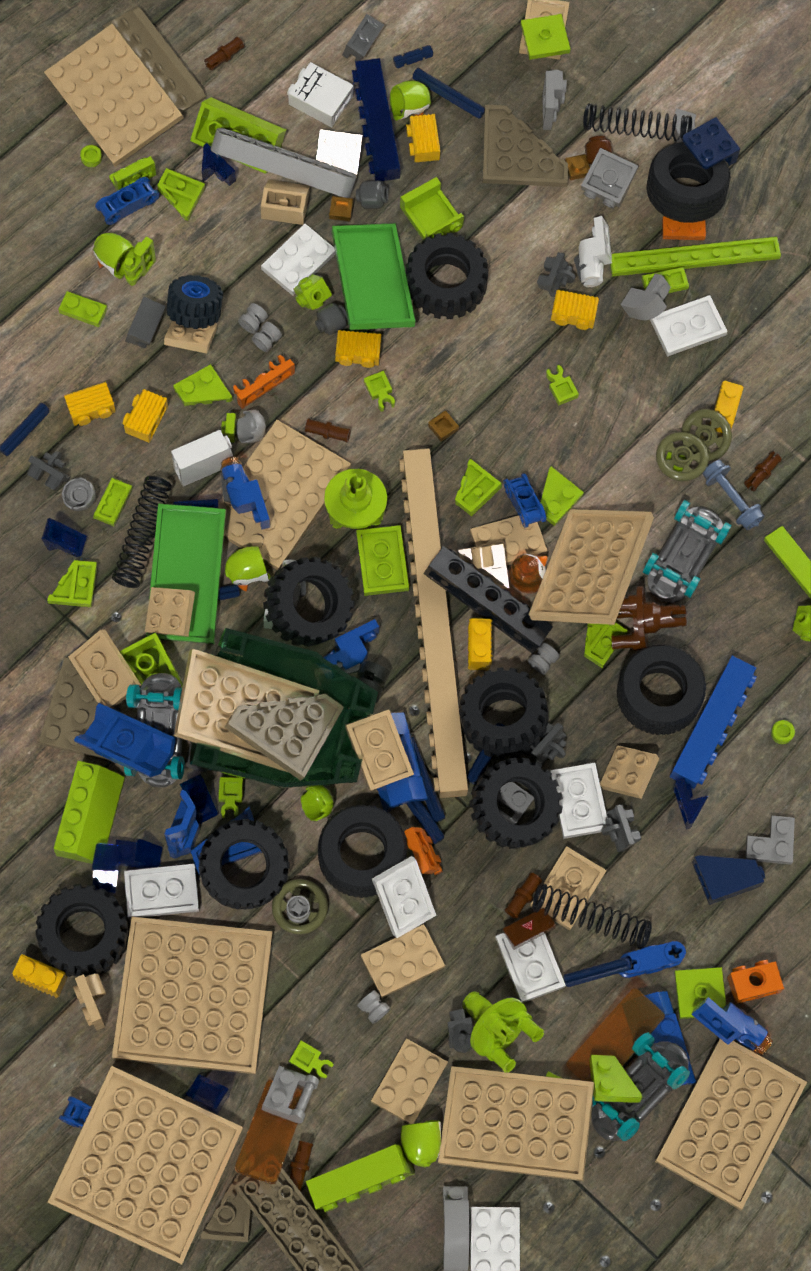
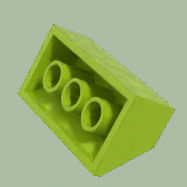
M210 97L201 103L190 141L211 150L216 129L224 128L281 148L286 129ZM242 163V164H244V165H246V166H249V167H251V168H253V169H255V170H258V171H260V172H262V173L267 174V172H268V171H265V170H262V169H259V168L250 166V165H248V164Z
M77 761L54 845L56 856L102 866L125 780L124 776L100 765Z

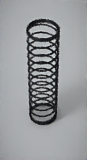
M587 104L583 116L585 131L593 128L595 132L601 129L603 133L609 130L611 134L617 131L619 135L625 132L627 136L633 132L635 137L641 133L643 138L649 134L651 139L657 135L659 140L665 135L667 141L673 136L674 141L677 142L680 137L682 140L683 135L686 134V129L687 133L692 130V117L688 115L686 117L683 115L681 118L680 135L677 140L674 135L677 122L676 114L673 117L672 133L669 139L666 135L669 121L668 113L665 116L664 132L661 138L658 135L661 119L660 112L657 114L656 131L653 137L650 134L653 118L652 111L649 113L648 130L645 136L642 133L645 117L644 110L641 112L640 129L637 135L634 133L636 109L633 110L632 128L629 134L626 132L628 108L625 109L624 127L621 133L618 131L621 114L620 107L617 108L616 126L613 132L610 130L613 113L612 106L609 107L608 125L605 131L602 129L605 112L604 105L601 106L600 125L597 130L594 128L597 112L596 104ZM589 108H590V117H589V122H588V126H587V117H588V112H589Z
M145 477L144 489L140 491L142 497L137 499L139 505L135 507L136 513L132 515L134 520L130 522L131 528L127 530L129 536L124 539L126 544L122 546L123 552L119 554L121 560L116 562L118 568L112 574V579L122 586L129 588L140 586V581L135 577H142V573L131 568L120 567L118 563L123 561L131 567L145 569L142 563L122 559L121 555L126 554L139 561L148 560L146 556L140 553L125 551L124 547L128 545L130 548L141 553L148 554L151 552L145 546L127 543L126 539L131 538L147 546L153 545L151 540L141 536H131L129 531L134 530L138 534L149 538L155 537V533L147 529L156 530V528L148 527L140 522H145L155 527L156 524L146 520H136L134 516L139 514L147 520L157 521L142 514L157 518L156 515L148 512H138L137 508L141 506L145 510L157 514V512L144 507L149 506L158 509V504L147 498L166 504L159 498H169L165 492L172 490V485L161 477ZM150 482L159 483L167 486L168 488L159 487L151 484ZM146 490L148 493L156 497L143 496L142 492ZM149 490L163 493L167 497L156 495L150 492ZM143 498L154 505L141 504L140 499ZM136 522L147 529L133 528L132 523ZM137 530H143V531L149 532V533L153 534L154 536H150V535L143 534V533H141V532H139V531H137ZM135 538L144 539L146 541H149L151 544L141 542ZM133 546H138L148 551H142L134 548ZM130 554L139 555L141 557H144L145 559H140ZM128 562H133V563L139 564V565H141L142 567L134 566V565H132V564H130V563H128ZM120 569V570L123 571L124 573H120V572H117V573H116V571ZM125 570L134 571V572H136V573H138V574H140V575H135V574L129 573V572H127V571H125ZM121 577L130 579V580L134 581L135 583L129 582V581H127V580H125V579H123V578H121Z
M542 883L538 887L532 904L533 912L538 913L546 898L547 889L551 888V896L544 911L545 916L550 910L554 894L559 891L560 898L555 906L553 919L558 915L563 896L568 894V902L561 917L562 922L567 917L571 900L576 897L577 904L572 912L570 925L576 919L580 902L585 900V908L578 923L579 928L584 923L588 906L593 903L594 910L589 918L587 931L593 925L597 908L602 906V914L595 929L596 934L599 933L602 927L605 912L610 909L611 916L606 924L604 937L609 934L614 914L619 912L620 917L614 928L612 939L615 940L617 938L622 918L627 915L628 922L622 932L621 943L627 938L631 920L636 918L637 924L632 931L629 945L632 946L637 937V948L642 949L646 946L652 931L651 921L645 919L638 921L637 916L630 918L628 913L621 915L620 910L613 912L611 907L604 909L603 904L596 906L594 901L587 903L585 897L579 900L577 895H573L570 898L568 891L562 894L560 889H556L553 892L551 885L547 887L546 884ZM644 921L638 933L639 924Z

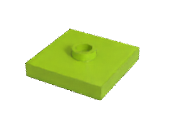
M562 14L521 20L520 25L529 60L570 53L571 49Z
M722 967L678 970L674 972L679 1019L695 1018L691 1015L694 1008L707 997L722 1009L726 1006Z

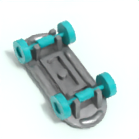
M686 500L683 501L674 517V520L678 521L660 554L653 553L643 570V573L648 575L647 583L650 592L654 597L663 602L673 603L680 601L685 596L691 598L701 580L698 577L717 543L720 545L723 543L732 526L727 522L723 526L719 516L710 509L694 507L688 510L690 502Z
M154 674L148 677L141 687L130 684L126 694L127 706L130 708L138 707V721L176 739L173 756L160 775L149 777L134 769L130 770L124 767L126 776H135L138 772L145 783L157 788L172 785L177 779L181 780L185 768L184 758L181 756L182 738L174 736L183 687L170 674Z
M644 1033L635 1041L632 1050L639 1057L625 1071L642 1094V1099L640 1103L594 1101L593 1095L592 1123L594 1129L601 1137L610 1141L629 1140L635 1135L640 1127V1123L673 1089L679 1088L687 1080L690 1074L688 1070L689 1060L687 1054L680 1046L672 1042L654 1043L655 1038L650 1033Z

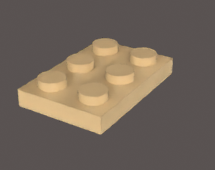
M528 0L525 20L562 14L564 26L566 27L569 2L560 0ZM522 33L519 53L528 55ZM561 55L550 56L546 58L560 60Z
M519 515L470 529L475 547L504 543L507 565L525 561V554L539 557L546 555L548 552L538 522L529 524L527 528H524Z
M99 630L68 656L96 701L113 709L126 698L127 689L130 684L141 686L106 630Z
M389 709L345 726L369 791L414 775Z
M566 846L544 884L547 887L551 885L553 892L556 889H560L562 894L568 891L570 898L573 895H577L579 900L585 897L588 902L607 870ZM551 888L547 889L546 898L541 909H545L551 896ZM557 891L553 896L548 914L553 921L571 930L585 907V900L580 902L576 919L570 925V918L577 904V898L574 897L571 900L567 917L562 922V913L568 902V894H565L561 900L558 915L553 919V912L560 898V893Z
M424 924L399 938H394L361 954V958L381 999L445 968V964Z
M406 1038L373 1096L371 1103L408 1124H414L448 1061Z

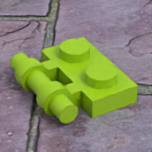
M147 236L142 242L136 244L133 250L134 258H127L123 265L125 279L131 286H134L141 276L144 277L156 262L154 242Z

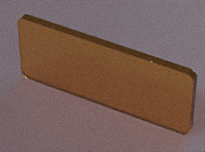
M633 988L568 1060V1069L580 1080L592 1082L589 1062L591 1055L615 1056L622 1066L634 1053L632 1047L635 1041L644 1033L651 1034L665 1018L664 1012L638 989Z
M273 1080L266 1082L235 1165L237 1173L269 1184L277 1182L298 1124L262 1110V1105ZM296 1089L289 1105L290 1109L296 1108L302 1090Z

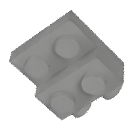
M560 70L546 71L542 93L543 130H551L552 122H556L557 112L560 111V104H564L567 80H563V71Z
M600 148L581 185V189L584 191L583 194L593 200L596 197L602 199V203L609 208L614 209L615 206L620 208L639 166Z

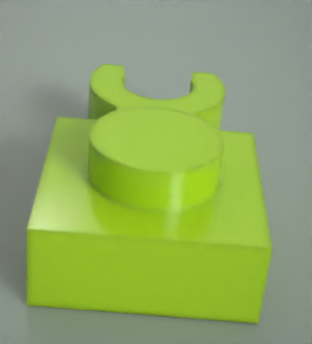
M557 365L556 370L558 374L553 375L547 369L546 377L549 381L553 382L549 385V388L559 406L578 398L579 393L570 376L563 378V368Z
M384 371L364 378L363 382L371 399H379L378 408L381 412L384 411V402H389L392 408L395 407L394 398L388 395L392 393V387Z
M220 777L219 802H225L221 808L222 818H225V813L228 809L234 810V818L239 815L235 802L242 803L243 778Z
M302 1040L299 1041L288 1062L310 1074L312 1068L315 1069L316 1074L321 1078H327V1075L322 1073L321 1067L324 1064L329 1067L334 1065L329 1060L318 1059L322 1052Z

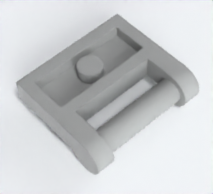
M506 783L499 789L497 801L515 814L510 817L499 808L498 810L506 821L516 825L534 801V797L515 783Z
M279 1066L262 1105V1110L295 1123H303L306 1116L304 1112L313 1090L318 1087L319 1079L312 1075L306 1076ZM301 1085L304 1089L296 1108L292 1110L289 1108L297 1086Z

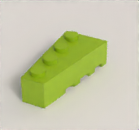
M156 632L119 651L141 685L148 677L154 674L166 673L175 677L183 687V683Z
M395 1144L310 1179L306 1183L315 1208L318 1210L324 1209V1212H329L338 1208V1203L356 1201L364 1193L369 1192V1194L382 1190V1186L390 1183L392 1185L400 1183L406 1177L414 1175L415 1172L411 1162L405 1157L402 1146Z

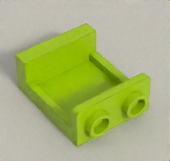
M437 177L400 197V208L422 239L427 237L432 239L434 234L441 233V236H446L447 233L451 232L456 233L463 226V214H458L443 194L441 182Z

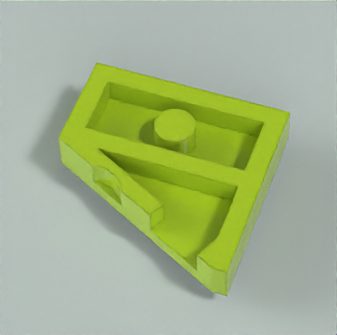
M166 168L157 188L177 212L188 221L205 190V183Z
M552 466L548 471L540 503L545 510L546 520L556 526L582 498L584 492Z
M74 560L68 568L67 574L58 582V586L53 594L48 596V604L92 607L97 562Z
M591 1055L589 1062L592 1082L595 1083L594 1101L640 1103L642 1094L615 1056Z

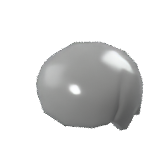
M258 410L243 411L245 416L239 418L236 425L238 439L241 443H256L265 434V419Z
M82 477L72 479L64 485L62 491L63 502L74 511L87 510L93 505L96 498L95 488L91 482Z

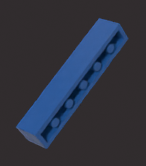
M731 656L670 778L692 789H695L697 783L703 784L708 774L704 770L707 764L712 766L718 754L714 752L717 744L723 745L728 735L724 731L727 725L732 727L737 717V714L734 713L736 707L741 708L747 698V695L743 694L746 687L751 689L757 676L753 675L756 667Z

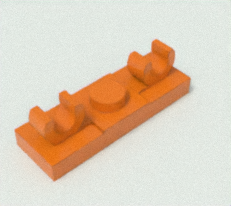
M279 355L278 361L281 364L275 366L270 361V371L260 374L252 385L246 379L242 380L245 386L244 389L240 390L234 385L233 390L237 395L238 405L242 409L295 374V364L292 360L289 359L285 362L284 357Z

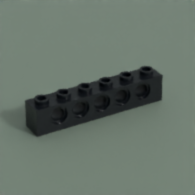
M444 546L423 573L481 617L491 619L492 625L532 654L538 649L553 628L548 621L531 620L529 616L531 609L527 604L519 602L508 590L500 588L490 577L478 572L471 563L463 561L455 551ZM449 569L455 570L457 575L452 574ZM467 582H471L475 588H471ZM485 595L490 596L493 599V602L489 601ZM504 609H508L511 615L505 613ZM522 622L527 623L529 628L524 627Z

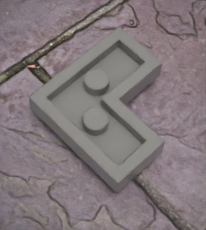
M771 816L769 838L747 836L745 859L792 865L795 818Z

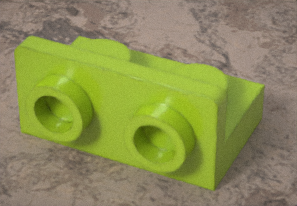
M151 156L142 158L109 175V179L118 191L134 183L139 178L148 177L150 179L156 176L155 162Z

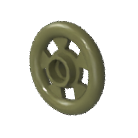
M701 409L693 412L686 418L681 432L690 433L692 425L698 427L695 436L700 438L706 445L709 461L721 458L728 451L731 445L732 432L724 416L714 410ZM703 418H710L711 425H703ZM721 427L723 437L718 438L715 428ZM703 432L708 434L707 440L703 438ZM716 443L718 449L711 452L709 446ZM694 445L689 447L693 454L699 452Z
M676 432L666 436L660 442L656 451V461L660 470L667 477L676 481H690L699 477L706 470L709 462V453L704 442L697 436L687 432ZM682 441L683 446L675 448L673 442ZM694 445L699 452L693 454L689 447ZM665 452L672 453L671 460H665ZM683 455L686 459L681 460L678 456ZM693 460L698 463L694 470L689 467ZM673 466L681 467L683 471L677 472L673 470Z
M295 879L285 883L280 893L272 901V913L275 921L282 929L293 934H307L316 930L324 922L328 912V901L323 890L314 882L305 879ZM301 889L311 891L310 897L307 898L304 895H300ZM288 892L294 896H303L309 901L310 916L308 919L310 923L299 925V923H294L290 919L288 921L285 919L282 912L287 910V902L283 898ZM311 903L319 904L318 913L311 912Z

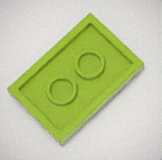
M401 525L356 530L364 596L409 591Z

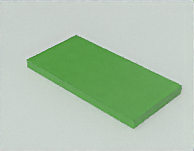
M396 224L332 226V237L349 329L414 327L415 317Z
M158 504L150 592L151 587L191 590L195 592L189 636L157 634L161 640L214 644L226 509Z

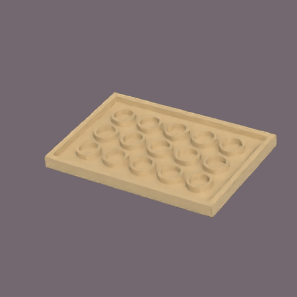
M113 24L44 71L47 78L115 167L184 119L181 112Z
M276 420L243 467L249 481L256 479L258 481L270 519V528L261 530L260 524L254 521L252 511L238 514L231 506V503L225 502L222 496L215 508L226 509L224 538L241 549L258 546L264 563L278 570L282 567L283 561L287 560L324 507L325 490L330 480L338 473L350 469L351 463Z
M570 509L529 612L531 620L614 625L654 519L652 512Z
M192 649L188 655L174 736L288 772L226 729L225 725L238 706L258 705L259 703L270 701H287L288 699L299 697H315L319 695V690Z
M719 1039L655 1162L735 1208L742 1210L807 1082L735 1041L727 1045Z
M451 1066L438 1163L583 1181L595 1083Z

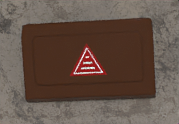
M544 908L540 909L538 913L534 912L502 929L513 950L555 929L556 925L549 914L544 915Z

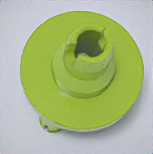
M348 469L335 475L328 483L324 495V503L329 514L330 524H333L332 527L336 529L342 526L350 529H361L371 525H380L382 523L381 520L383 521L387 505V492L382 481L373 473L363 469Z
M475 991L469 993L463 1000V1008L476 1021L470 1038L471 1047L477 1054L486 1056L490 1061H494L505 1073L512 1071L516 1062L504 1052V1049L518 1037L521 1031L529 1036L533 1042H538L544 1035V1030L532 1020V1016L527 1012L525 1005L516 998H506L491 1004Z

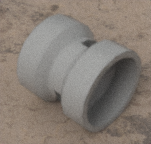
M251 303L247 308V313L241 315L238 319V323L249 333L255 334L259 329V324L268 318V314L261 306Z
M265 322L261 327L262 330L252 336V341L260 350L268 352L272 348V344L282 337V334L275 325Z
M542 643L538 648L537 654H533L528 659V662L537 672L545 675L550 669L551 663H555L560 656L553 647Z
M303 896L291 897L287 902L288 918L294 923L305 922L310 916L309 901Z
M375 990L364 997L357 1005L362 1012L369 1013L368 1019L372 1024L379 1021L391 1009L387 1003H380V995Z

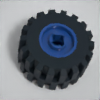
M187 275L186 277L181 276L178 279H174L168 289L167 315L179 326L183 325L185 328L204 329L207 328V325L213 326L214 323L219 321L221 316L223 291L220 285H217V282L214 280H209L210 278L201 277L200 275Z

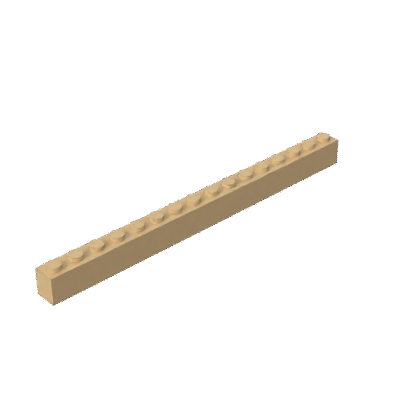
M430 449L403 451V459H399L400 472H404L405 479H401L402 493L406 492L407 500H403L404 513L409 514V520H406L405 523L406 533L411 534V541H408L409 555L413 554L414 561L410 562L411 576L415 575L416 583H412L413 597L417 596L418 604L414 605L415 617H420V625H417L418 639H422L423 647H419L420 660L425 662V668H421L422 682H427V690H424L425 704L429 703L430 709L429 712H426L427 725L432 727V733L428 734L429 747H434V755L431 756L432 769H436L437 777L433 778L434 791L439 792V798L467 796L468 786L446 590L423 574L441 550Z

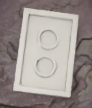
M304 224L261 265V270L293 296L295 294L293 288L298 285L299 281L312 274L315 275L336 254L335 248L308 225Z
M710 295L664 311L657 317L650 319L667 357L726 336L728 332Z
M590 763L550 770L552 773L550 778L552 781L557 780L559 784L556 787L557 792H562L563 799L559 800V805H562L563 808L562 813L558 814L563 839L600 833L603 828L607 827L605 823L607 814L596 764Z
M411 856L372 878L391 932L396 938L436 916L418 863L414 857Z
M195 864L124 871L128 919H131V917L141 918L199 912Z
M504 933L495 937L518 998L522 1003L565 988L566 985L545 934L515 950L512 949Z
M520 1207L470 1208V1271H520Z

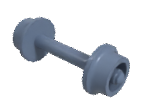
M721 460L708 464V467L702 473L706 478V485L711 486L718 482L742 512L736 523L738 525L741 524L746 530L758 526L765 517L760 510L761 505L756 504L749 508L725 478L731 467L724 465Z

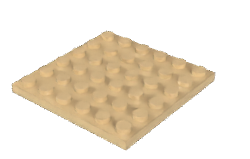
M131 917L112 1059L256 1074L272 931Z
M111 1066L47 1203L176 1263L182 1264L243 1127Z

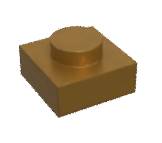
M586 154L565 158V162L568 164L570 180L586 177L590 169L589 163L586 160Z
M332 196L329 219L350 222L353 199Z
M446 410L428 422V427L441 442L459 430V426Z

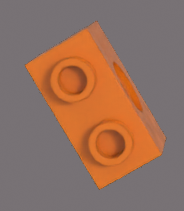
M768 960L755 963V967L747 969L746 966H739L733 968L732 973L727 977L735 1005L779 994L784 989L776 961L771 963ZM749 977H758L760 980V985H752L749 981Z

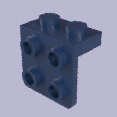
M717 117L684 134L682 138L684 144L704 169H708L723 160L729 166L737 162L740 148Z

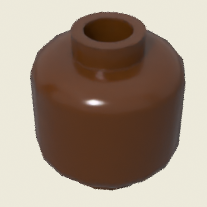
M605 136L591 137L589 142L585 144L586 160L590 165H592L600 148L613 154L612 143Z

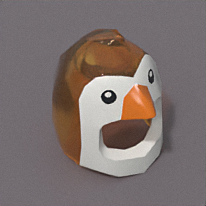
M531 554L517 556L509 569L512 586L522 593L533 594L538 592L546 572L547 556L537 557Z

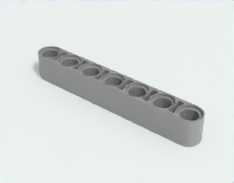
M224 128L216 129L211 151L218 155L341 197L348 198L351 196L356 180V175L352 172Z

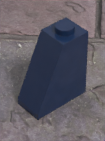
M699 855L694 857L692 861L709 905L761 887L764 883V870L761 866L757 865L756 860Z

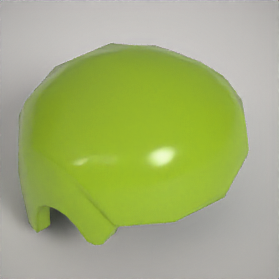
M322 784L307 787L306 790L308 791L301 796V805L306 817L311 821H318L329 816L333 810L334 803L330 791Z

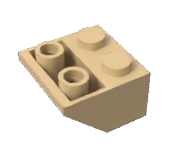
M268 179L261 202V219L304 225L310 186Z

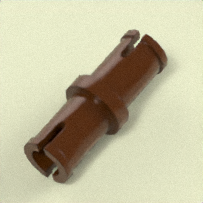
M236 36L225 46L221 45L218 47L214 54L204 59L206 67L213 71L214 68L224 61L228 62L231 60L232 55L244 48L242 40Z
M308 418L305 425V432L321 435L324 439L333 438L348 443L351 429L334 426L331 422L323 423Z
M771 451L761 464H757L754 468L755 471L744 482L746 488L750 489L753 486L751 491H756L758 486L771 476L772 470L782 461L780 455H775V452Z
M530 872L523 885L514 892L515 896L507 908H505V912L512 918L517 919L526 903H530L533 899L532 895L542 883V879Z
M299 1140L294 1162L291 1161L290 1167H292L290 1179L301 1192L306 1171H309L310 1168L308 1162L314 1144Z

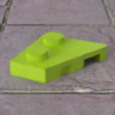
M211 364L173 385V389L184 406L196 405L198 403L212 404V401H233L232 395Z
M470 459L467 463L468 467L465 476H463L460 490L457 492L455 503L472 517L502 488V483Z
M616 622L614 625L588 623L584 657L603 668L615 651L612 649L611 636L626 635L628 630Z

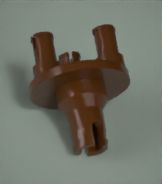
M637 587V595H629V598H624L617 619L633 618L634 632H632V635H612V649L633 648V650H641L648 646L649 633H656L661 628L687 626L686 617H672L673 615L686 614V605L660 606L655 602H646L644 587Z

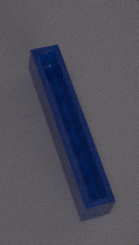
M380 58L355 61V70H352L351 73L352 81L357 83L358 87L355 88L356 101H360L361 104L358 107L359 118L364 120V125H361L363 138L367 137L368 142L365 143L366 156L371 158V162H368L369 173L374 175L375 181L400 179V163Z

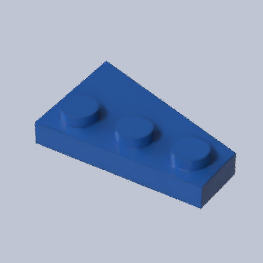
M250 807L231 821L242 819L254 821ZM205 841L191 850L198 875L199 856ZM236 843L225 852L222 858V866L262 853V851L251 843Z

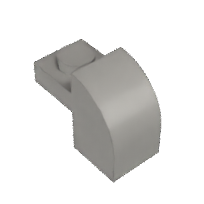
M655 273L645 291L631 288L621 306L631 318L638 320L653 319L666 309L667 306L663 300L671 287L662 275Z

